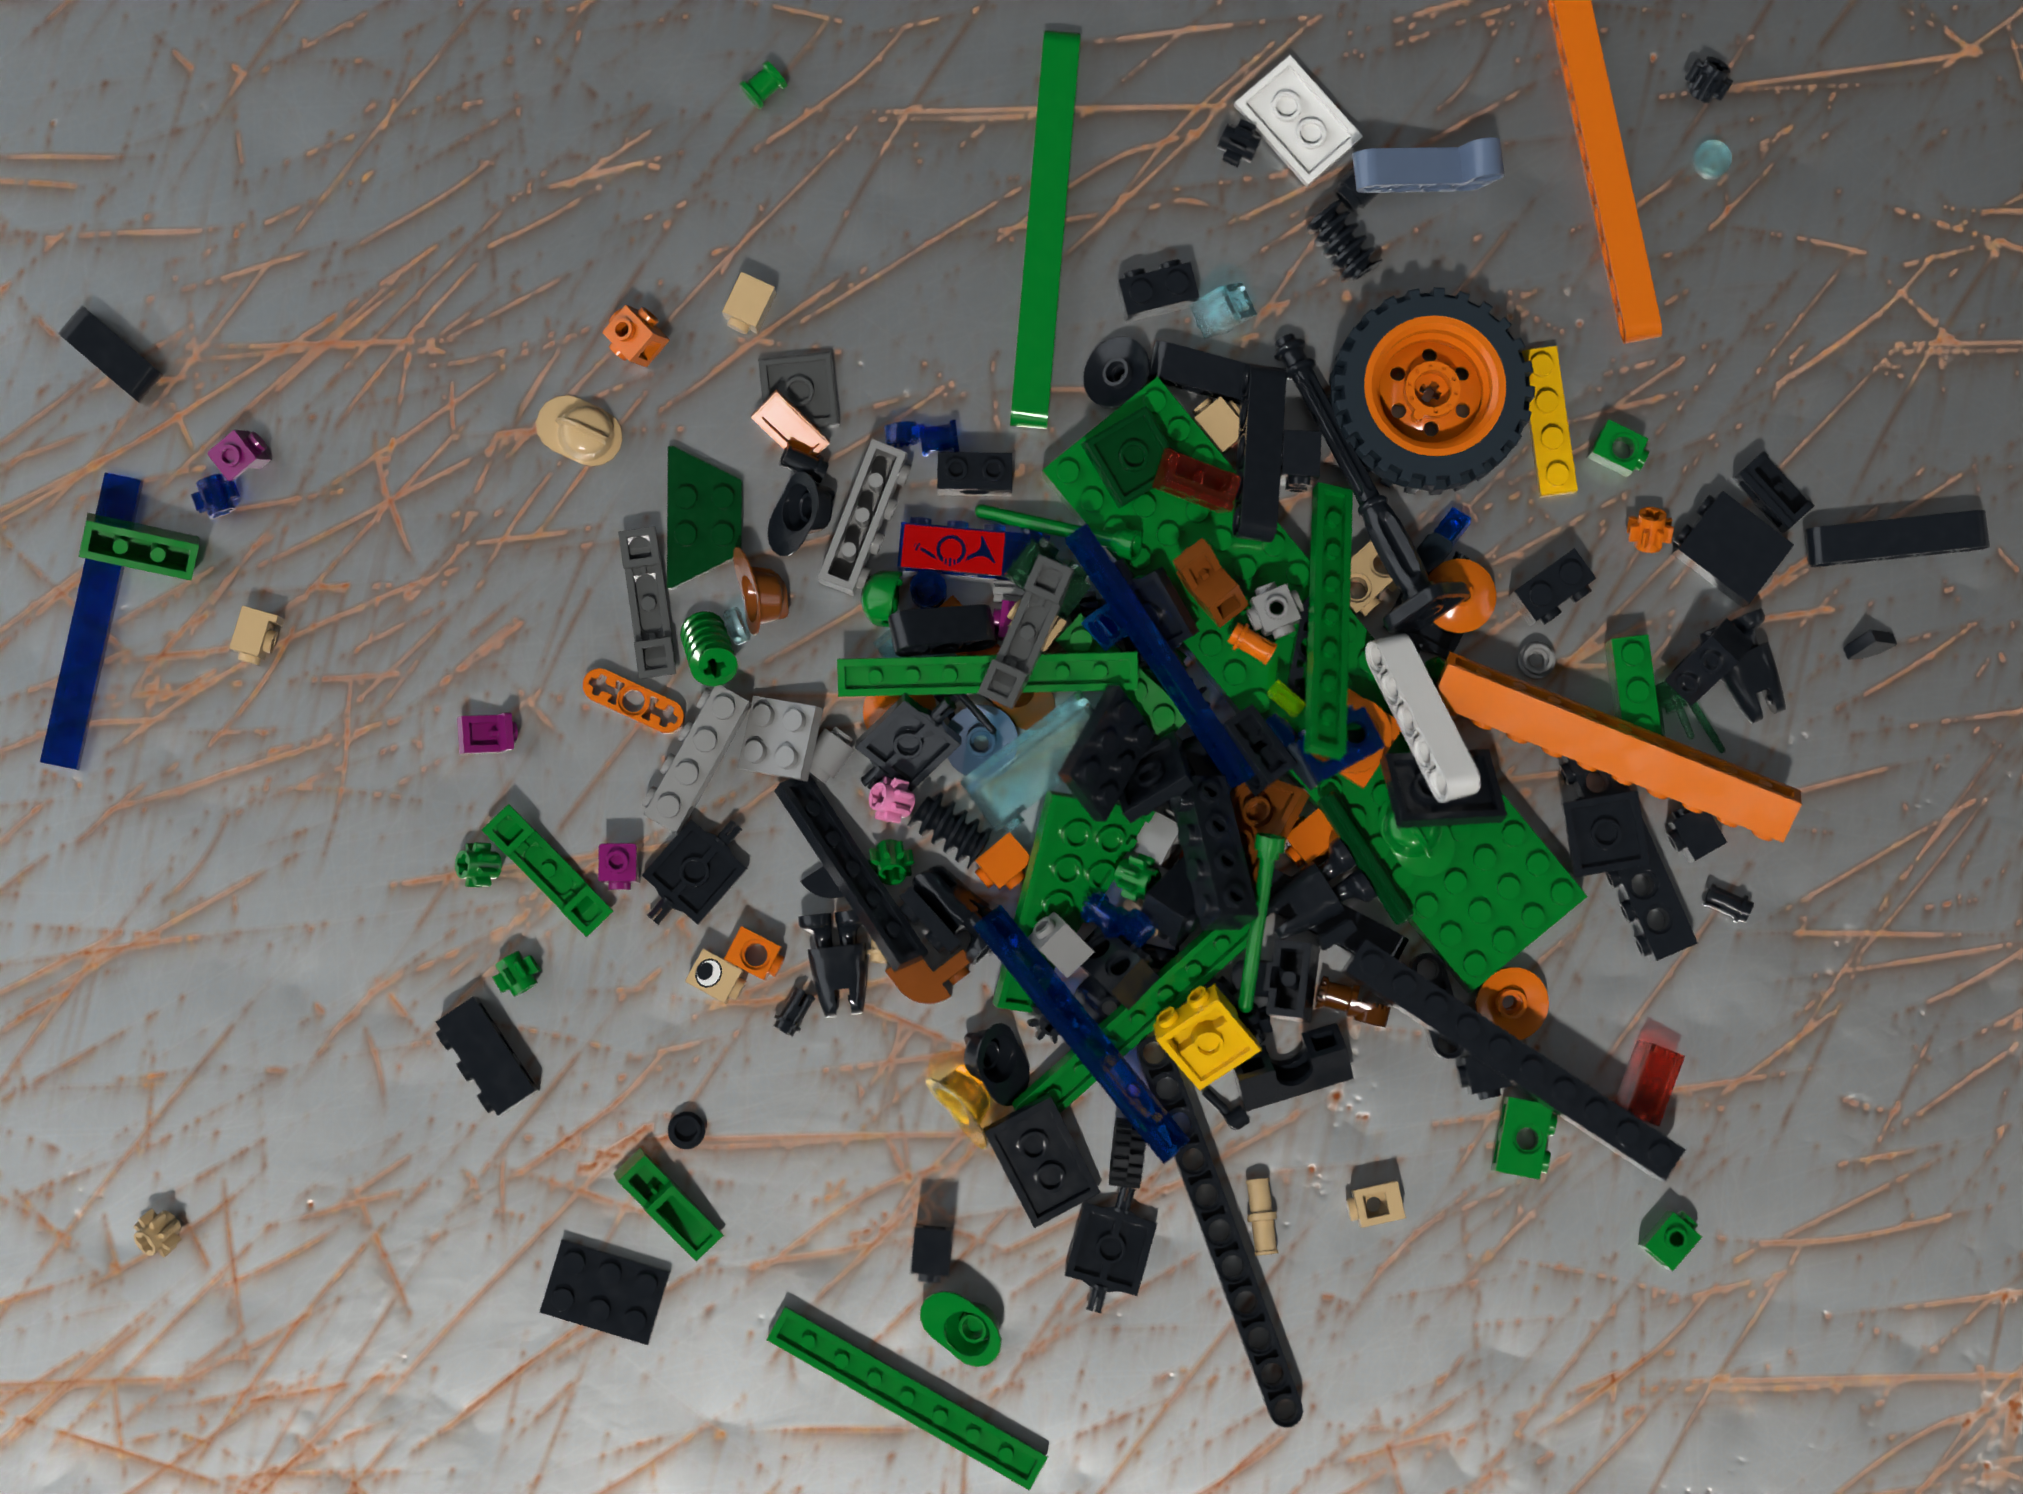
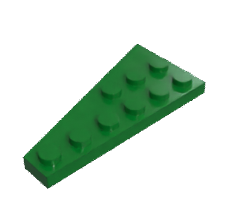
M1047 790L992 1002L997 1008L1032 1013L1033 1010L1030 1005H1037L1055 976L1054 969L1056 966L1027 937L1033 932L1035 925L1041 919L1049 917L1053 912L1077 934L1083 922L1087 924L1113 882L1118 864L1122 861L1127 851L1131 853L1138 841L1135 838L1145 822H1150L1155 811L1130 823L1122 814L1120 802H1117L1106 822L1094 821L1074 794Z

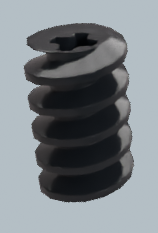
M1342 199L1320 211L1309 223L1306 232L1310 235L1319 233L1314 240V244L1317 247L1328 245L1323 252V257L1325 259L1336 257L1331 264V269L1333 271L1345 269L1340 275L1339 280L1341 283H1347L1365 276L1383 262V259L1370 261L1369 258L1376 249L1375 247L1362 249L1361 246L1368 237L1366 234L1358 237L1353 236L1359 224L1357 222L1349 225L1345 224L1351 212L1349 210L1340 213L1336 211L1342 203Z
M939 792L932 798L928 796L907 825L912 827L922 822L919 834L924 836L930 831H934L931 843L936 845L945 839L943 852L948 854L957 848L955 860L959 863L969 857L970 860L967 867L969 869L988 843L992 829L988 827L979 833L977 831L980 823L978 818L968 824L965 823L968 811L965 809L954 815L955 801L952 800L945 806L941 805L944 793Z

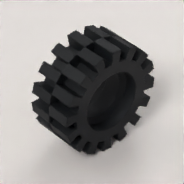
M1116 1117L1109 1168V1185L1140 1188L1146 1149L1147 1121Z

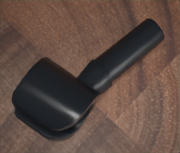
M1209 1088L1202 1093L1219 1110V1113L1222 1114L1231 1129L1239 1130L1250 1122L1241 1105L1229 1110L1227 1105Z

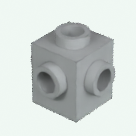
M1275 582L1254 590L1256 596L1251 598L1249 602L1250 609L1246 610L1254 631L1260 629L1263 637L1273 634L1275 639L1296 631L1294 625L1298 624L1301 620L1299 612L1304 611L1296 590L1290 592L1287 584L1277 587ZM1272 602L1281 603L1283 613L1279 615L1272 614L1269 609Z

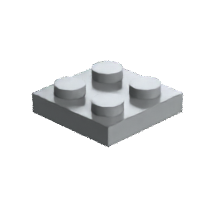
M753 695L737 768L808 782L823 708Z

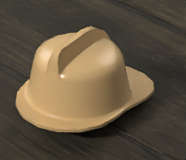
M569 395L558 396L546 402L538 413L536 420L537 434L543 444L552 451L587 466L603 465L612 460L620 450L622 432L616 418L606 410L587 401Z

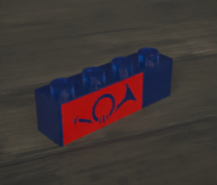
M910 517L909 523L901 522L897 568L898 571L993 580L1027 581L1038 555L1048 558L1050 535H1043L1042 532L1027 528H1021L1020 533L1007 532L1006 526L999 524H984L983 529L969 528L968 522L956 520L947 521L946 526L932 525V519Z

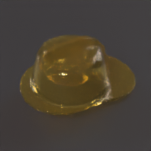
M964 1065L958 1066L941 1080L927 1078L926 1085L929 1091L949 1111L965 1135L977 1147L986 1149L988 1142L980 1124L990 1108V1095L982 1081L970 1075Z

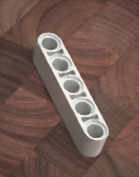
M1400 633L1368 642L1365 648L1368 666L1436 800L1444 803L1476 794L1480 789L1478 770L1410 637L1405 633Z

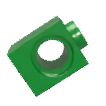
M1608 419L1603 424L1587 458L1628 477L1634 469L1638 471L1642 469L1650 452L1644 449L1649 438ZM1621 441L1627 444L1630 449L1629 458L1622 459L1617 457L1612 449L1613 443Z

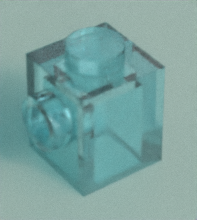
M1242 281L1220 286L1189 305L1195 317L1196 325L1201 330L1204 339L1226 334L1257 315Z

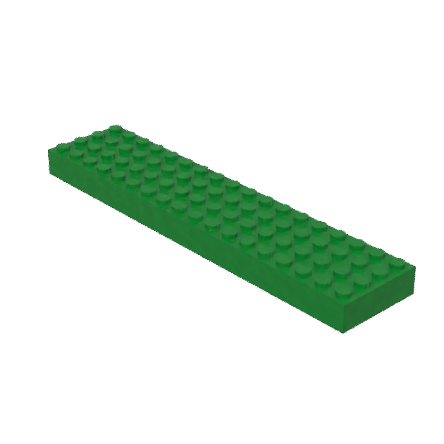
M1156 377L1042 469L1041 477L1082 526L1115 533L1117 530L1122 531L1124 528L1137 530L1142 533L1143 543L1138 558L1134 561L1125 559L1134 576L1146 575L1163 566L1200 631L1193 637L1183 641L1180 644L1181 647L1237 714L1253 704L1285 748L1292 742L1300 747L1305 740L1306 706L1303 708L1276 684L1277 680H1279L1287 687L1296 631L1278 639H1275L1273 634L1264 637L1278 644L1266 665L1239 648L1233 650V645L1228 643L1227 640L1238 622L1244 626L1246 623L1250 624L1249 629L1254 631L1246 610L1250 609V606L1219 628L1185 588L1176 574L1178 570L1172 561L1180 556L1185 549L1203 538L1211 547L1221 567L1239 585L1248 604L1251 598L1256 596L1254 590L1271 582H1275L1277 587L1287 584L1290 592L1296 590L1303 604L1309 597L1310 560L1279 523H1277L1276 534L1271 543L1233 537L1232 522L1236 471L1162 381ZM1147 406L1184 471L1118 509L1081 443L1142 407ZM1098 545L1112 563L1121 559L1117 556V553L1112 552L1111 548ZM1272 602L1269 609L1272 614L1279 615L1283 613L1281 603ZM1350 610L1348 688L1361 697L1374 702L1384 712L1394 717L1366 661V645L1375 639ZM1304 624L1303 630L1307 631L1308 626ZM1260 629L1254 631L1262 636ZM1305 638L1301 643V651L1306 657L1308 638ZM1297 661V668L1305 667L1303 677L1300 680H1295L1294 685L1299 686L1300 693L1306 695L1307 665ZM1355 722L1347 723L1346 746L1349 748L1362 746L1366 740L1364 727ZM1402 732L1399 733L1387 754L1412 753ZM1304 751L1303 753L1311 762L1322 783L1310 790L1293 770L1287 773L1297 787L1304 789L1309 794L1308 801L1316 810L1319 808L1317 802L1321 797L1332 791L1338 794L1414 911V915L1408 922L1434 954L1443 960L1445 967L1467 993L1473 992L1588 897L1502 792L1507 813L1502 823L1449 825L1448 828L1455 841V854L1451 864L1442 873L1435 876L1418 877L1407 872L1401 866L1383 839L1378 827V814L1382 805L1389 799L1381 764H1379L1363 789Z

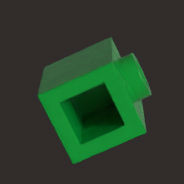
M1666 1211L1638 1245L1664 1268L1674 1271L1702 1236L1695 1231L1698 1224L1686 1213L1680 1211L1676 1214L1672 1211Z

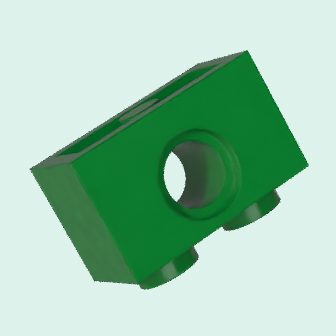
M1504 1096L1491 1170L1540 1180L1541 1172L1547 1173L1551 1152L1545 1149L1548 1135L1554 1136L1557 1114L1552 1113L1550 1109L1539 1102ZM1529 1128L1534 1133L1535 1141L1529 1149L1524 1150L1518 1146L1516 1137L1521 1129Z

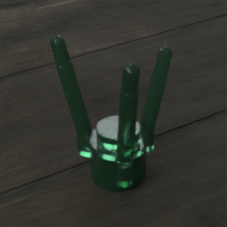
M1666 681L1655 685L1662 736H1665L1662 710L1665 708L1666 714L1677 712L1688 739L1692 740L1695 738L1684 709L1689 705L1719 753L1722 754L1726 751L1697 702L1692 706L1686 703Z

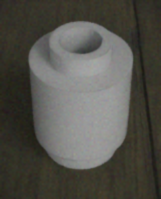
M834 727L831 732L824 728L817 737L809 773L824 784L830 777L834 779L854 752V749L849 746L853 739L837 727Z

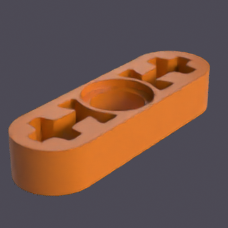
M602 668L593 669L584 677L583 691L586 696L606 708L663 734H674L684 725V710L677 702ZM602 676L607 677L606 684L616 690L618 689L619 682L625 684L618 692L615 705L609 703L614 696L605 691H601L598 696L594 695L595 688L591 686L593 679L599 681ZM631 691L641 692L645 699L644 706L637 712L626 710L623 704L625 695ZM652 698L659 700L654 705L659 710L666 712L669 707L674 708L673 714L678 718L675 724L669 722L666 727L661 726L662 719L652 713L650 714V720L643 718L651 708Z

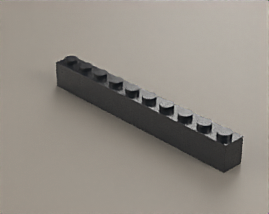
M1361 940L1341 972L1657 1181L1666 1182L1686 1149L1369 940Z

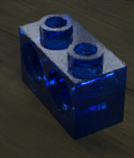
M1352 705L1347 707V725L1352 723L1360 725L1364 730L1365 737L1358 744L1351 743L1346 739V754L1340 760L1330 758L1324 762L1317 761L1311 753L1304 752L1305 730L1298 733L1301 740L1296 742L1294 746L1315 785L1386 747L1364 706L1356 711Z

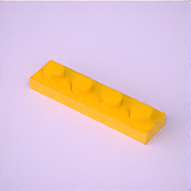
M1557 346L1523 350L1522 355L1525 362L1531 361L1534 371L1529 376L1530 386H1535V396L1530 402L1528 411L1532 412L1529 420V430L1539 498L1577 493L1578 488Z

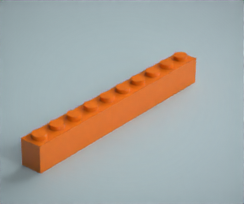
M1449 652L1435 684L1450 716L1459 714L1471 719V722L1479 728L1485 730L1494 728L1506 733L1508 738L1517 743L1526 744L1530 742L1540 746L1542 751L1556 758L1568 757L1575 760L1585 770L1606 772L1611 774L1615 781L1623 785L1630 786L1636 784L1646 788V791L1656 798L1667 799L1669 797L1681 802L1684 808L1694 813L1707 812L1717 816L1718 821L1727 826L1737 827L1739 825L1752 830L1756 837L1765 841L1775 839L1783 843L1802 805L1801 790L1452 652Z

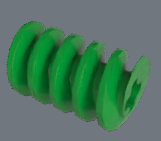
M701 611L688 617L681 627L680 637L691 674L698 682L713 687L724 685L732 680L737 673V658L723 619L713 612Z

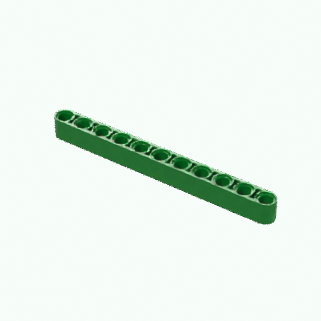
M1044 30L1010 426L1047 429L1081 33Z

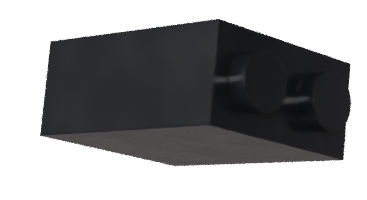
M1720 492L1715 498L1709 494L1696 510V513L1700 515L1693 527L1686 524L1674 539L1678 546L1672 554L1743 608L1751 603L1794 544L1726 492Z

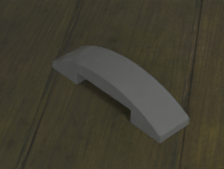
M656 527L618 531L631 611L639 679L676 674L674 646Z
M1038 555L1024 587V596L997 657L992 659L977 694L1011 709L1014 708L1049 638L1070 585L1074 569Z

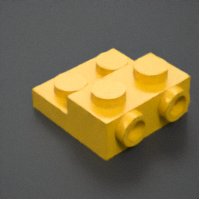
M1215 984L1208 989L1203 986L1197 987L1188 995L1185 1004L1176 1010L1174 1007L1165 1008L1158 1014L1156 1023L1153 1024L1156 1041L1199 1091L1261 1051L1259 1041L1238 1018L1236 1008Z

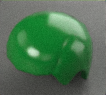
M879 571L871 575L862 588V609L872 624L879 627H889L888 617L898 610V587L903 584V580L900 579L902 572Z

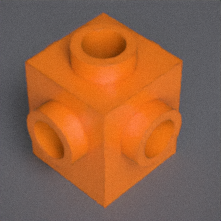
M625 305L611 316L608 326L602 331L611 341L609 348L622 360L626 361L628 359L630 362L646 368L670 341L656 326L659 322L657 317L644 307L638 310Z

